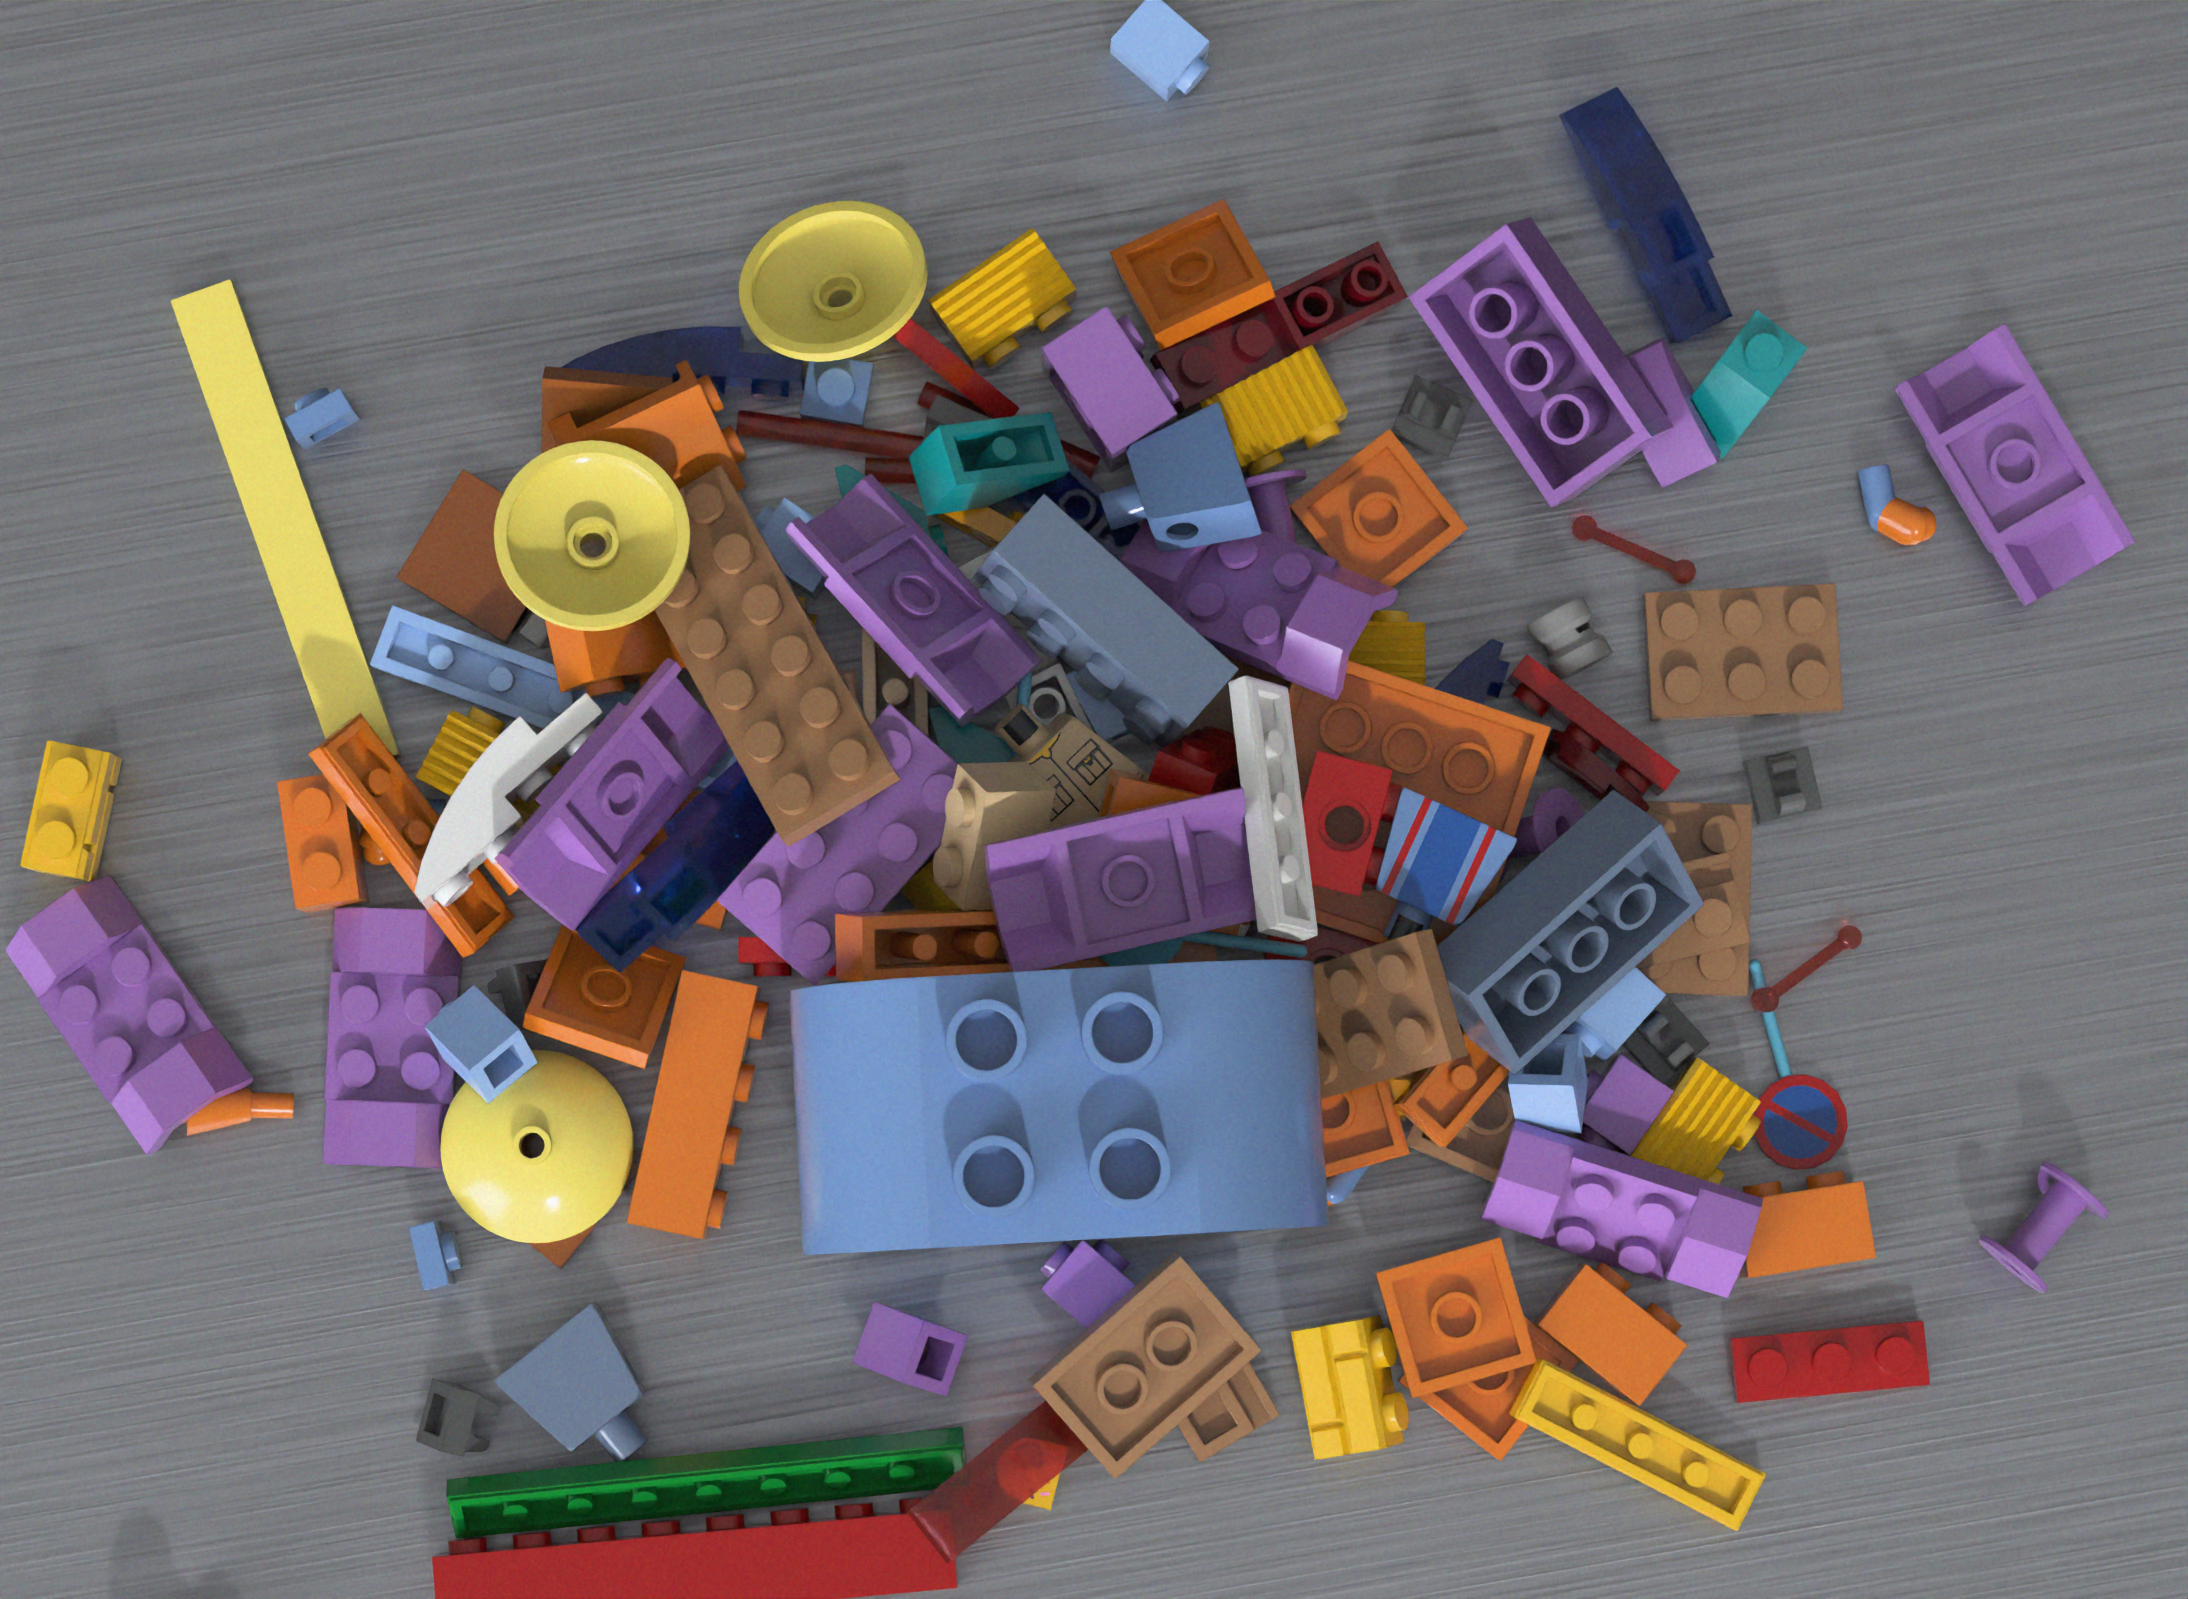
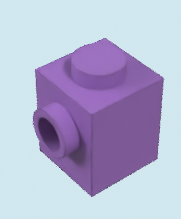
M1623 1055L1614 1056L1602 1075L1593 1069L1587 1075L1588 1086L1582 1123L1583 1129L1577 1137L1583 1142L1612 1151L1616 1150L1624 1155H1631L1674 1091Z
M1100 1239L1093 1248L1082 1240L1075 1249L1064 1241L1040 1269L1049 1278L1041 1290L1085 1328H1088L1136 1284L1122 1273L1130 1263L1103 1239Z
M874 1301L852 1362L899 1382L947 1396L968 1335L923 1317Z

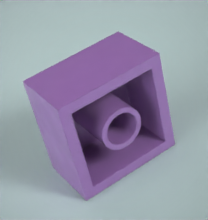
M1105 306L1043 346L1042 369L1112 473L1129 462L1126 450L1131 444L1176 422L1177 410L1174 404L1179 402L1180 398L1172 383L1160 368L1151 373L1143 362L1144 355L1141 350L1145 348V344L1128 317L1123 315L1116 320L1109 308Z

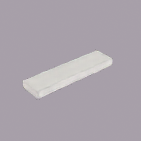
M1245 675L1229 681L1228 685L1240 785L1244 789L1246 799L1244 818L1258 932L1301 942L1318 936L1288 688Z

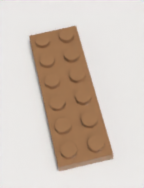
M720 464L679 489L689 517V554L679 582L664 602L655 609V612L781 840L790 847L898 782L901 778L731 478Z

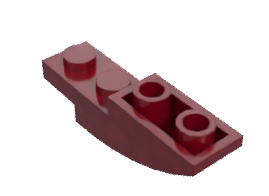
M1377 241L1274 291L1276 297L1156 352L1150 361L1155 370L1160 368L1165 373L1178 393L1180 401L1174 404L1179 415L1198 407L1205 399L1211 398L1215 394L1234 386L1238 382L1257 374L1261 370L1309 345H1313L1315 350L1320 349L1404 301L1408 296L1379 242Z

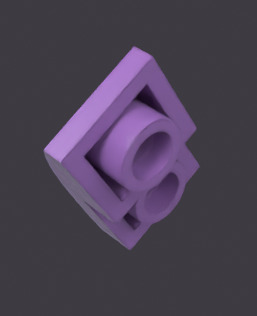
M1662 337L1625 355L1674 427L1642 450L1661 487L1664 488L1717 463L1721 451L1692 404L1690 398L1694 390L1664 338Z

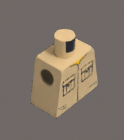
M1020 704L1007 713L995 727V731L1016 753L1008 762H1027L1056 789L1048 829L1098 818L1111 768L1136 774L1142 780L1148 781L1149 775L1071 715L1061 713L1044 727L1024 704Z

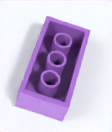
M1531 217L1505 224L1409 296L1419 314L1551 508L1577 497L1674 428Z
M889 704L871 724V727L901 780L790 847L781 840L776 832L717 899L721 905L814 986L820 982L836 963L835 914L881 912L938 848L942 841L946 822L945 801L948 792L953 788L957 764L959 763L892 704Z

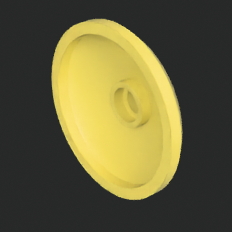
M835 201L803 209L779 222L754 246L744 263L740 275V305L751 331L764 345L773 351L793 359L815 362L853 357L888 340L912 317L921 302L927 284L928 266L920 239L913 228L902 217L889 209L862 201Z
M595 440L577 441L557 446L540 454L526 464L512 479L497 509L494 523V545L498 565L507 585L514 595L533 613L551 623L569 629L602 631L619 628L645 617L662 604L679 582L687 563L690 548V525L687 509L677 486L670 476L652 459L630 447L617 443ZM590 540L600 541L605 546L604 552L597 557L586 556L581 551V548Z
M531 1050L538 1063L489 1104L467 1082L463 1084L453 1098L444 1119L440 1150L447 1184L459 1205L474 1221L488 1231L510 1240L525 1243H547L563 1240L587 1230L602 1219L615 1205L631 1173L634 1159V1133L628 1110L621 1096L609 1080L597 1069L576 1057L550 1050ZM530 1133L539 1134L545 1143L542 1154L536 1158L527 1157L521 1148L524 1137Z

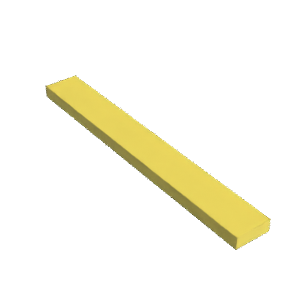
M229 279L170 300L325 739L349 719L361 713L394 758L401 756L234 283Z

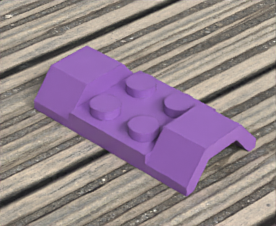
M2005 323L1941 363L1895 386L1896 393L1926 441L1925 447L1989 554L1992 552L2024 607L2136 542Z
M872 474L864 477L829 510L807 523H804L798 517L787 526L786 532L790 541L826 579L824 585L910 679L917 675L919 682L961 727H964L1001 702L1042 662L1037 653L1003 616L981 597L978 589Z
M1148 520L1143 521L1120 559V562L1222 654L1336 701L1343 691L1349 654L1374 611L1391 606L1398 596L1396 588L1343 568L1339 565L1338 560L1264 530H1261L1262 534L1254 537L1164 552L1158 550Z
M667 658L659 665L626 705L620 702L616 704L535 800L539 803L540 807L534 811L494 858L530 899L572 931L578 927L730 747L713 715L697 703L676 677L682 669L676 661Z
M1237 787L1185 800H1173L984 845L985 873L999 939L1011 972L1036 971L1257 920L1244 818L1246 808L1244 789Z
M108 875L69 890L22 924L5 951L38 997L37 1000L103 1096L113 1105L146 1155L151 1156L158 1151L175 1128L215 1099L245 1088L254 1081L242 1061L112 876Z
M366 907L335 908L324 1094L326 1111L323 1164L443 1169L440 1150L441 1133L448 1108L456 1095L457 1072L443 1060L424 1026L436 1017L447 1003L461 996L462 956L427 910Z
M1515 1120L1497 1176L1488 1198L1484 1197L1479 1215L1483 1221L1539 1238L1538 1243L1603 1262L1604 1264L1660 1282L1664 1275L1666 1279L1729 1298L1747 1258L1762 1208L1763 1198Z

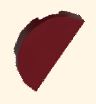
M1552 729L1549 732L1542 753L1544 758L1600 801L1612 790H1615L1647 812L1650 807L1641 795L1598 756L1559 730Z

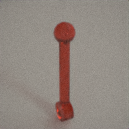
M1580 516L1572 524V535L1578 541L1587 542L1594 539L1670 572L1673 579L1681 584H1687L1695 578L1696 567L1691 561L1686 559L1674 561L1597 527L1596 521L1590 516Z
M1852 925L1842 927L1838 932L1837 940L1771 988L1762 987L1756 989L1751 996L1753 1008L1760 1013L1774 1011L1778 1006L1780 996L1844 949H1856L1862 942L1861 931Z

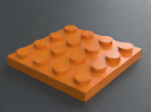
M1349 660L1343 691L1337 701L1292 682L1289 691V701L1302 804L1316 750L1392 769L1390 783L1402 785L1401 790L1403 787H1406L1515 837L1551 727ZM1345 805L1334 808L1325 820L1327 834L1331 839L1339 843H1350L1356 840L1362 833L1364 826L1363 817L1360 812L1351 806ZM1380 820L1373 846L1386 847L1392 823ZM1507 858L1462 924L1495 895ZM1364 883L1360 897L1312 885L1317 923L1379 944L1391 940L1385 937L1383 932L1398 902L1397 899L1376 890L1375 886ZM1434 916L1428 929L1432 928L1435 942L1438 946L1458 927Z

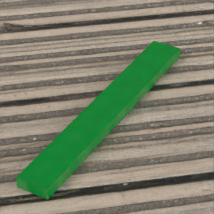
M953 1427L447 1479L446 1497L455 1537L467 1538L969 1486L963 1428Z

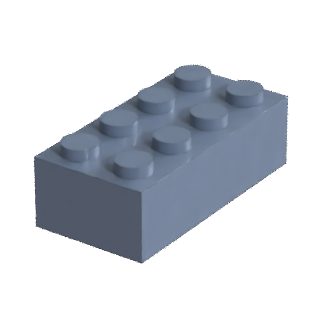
M1045 494L1041 496L992 550L972 577L981 585L978 589L979 594L993 609L1003 615H1008L1011 612L1029 628L1026 632L1027 637L1037 649L1050 658H1056L1059 655L1077 671L1074 677L1079 686L1098 701L1103 702L1107 698L1125 715L1122 720L1127 729L1135 737L1148 745H1152L1153 742H1156L1161 748L1169 745L1194 721L1239 670Z
M1612 790L1437 946L1461 1027L1473 1043L1514 1075L1704 905L1662 824L1618 792Z

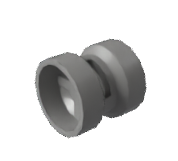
M1579 597L1556 608L1527 626L1535 643L1546 646L1550 656L1548 667L1551 673L1561 680H1565L1613 653L1606 638L1595 633L1593 628L1590 627L1589 621L1592 612L1584 597Z

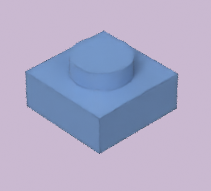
M847 358L833 361H809L800 417L863 429L874 369L873 363Z
M326 387L315 390L299 399L294 404L297 412L284 418L295 440L305 450L361 420L349 397L341 388L330 393Z
M432 1221L409 1227L423 1290H432L456 1284L453 1270L461 1269L463 1265L455 1232L449 1231L444 1233L442 1221Z

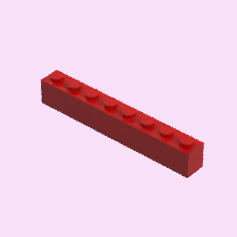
M937 1496L899 1499L900 1511L874 1513L873 1502H858L834 1505L835 1517L809 1519V1508H792L770 1511L771 1523L745 1525L744 1514H726L705 1517L706 1529L681 1531L680 1520L674 1519L641 1523L642 1535L616 1537L615 1525L577 1529V1541L552 1543L551 1531L512 1535L513 1546L487 1549L486 1537L449 1540L448 1552L439 1553L432 1557L435 1599H844L958 1588L959 1581L952 1506L938 1507Z

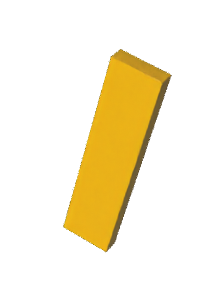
M1539 1356L1509 1413L1516 1419L1735 1531H1738L1766 1476V1473Z

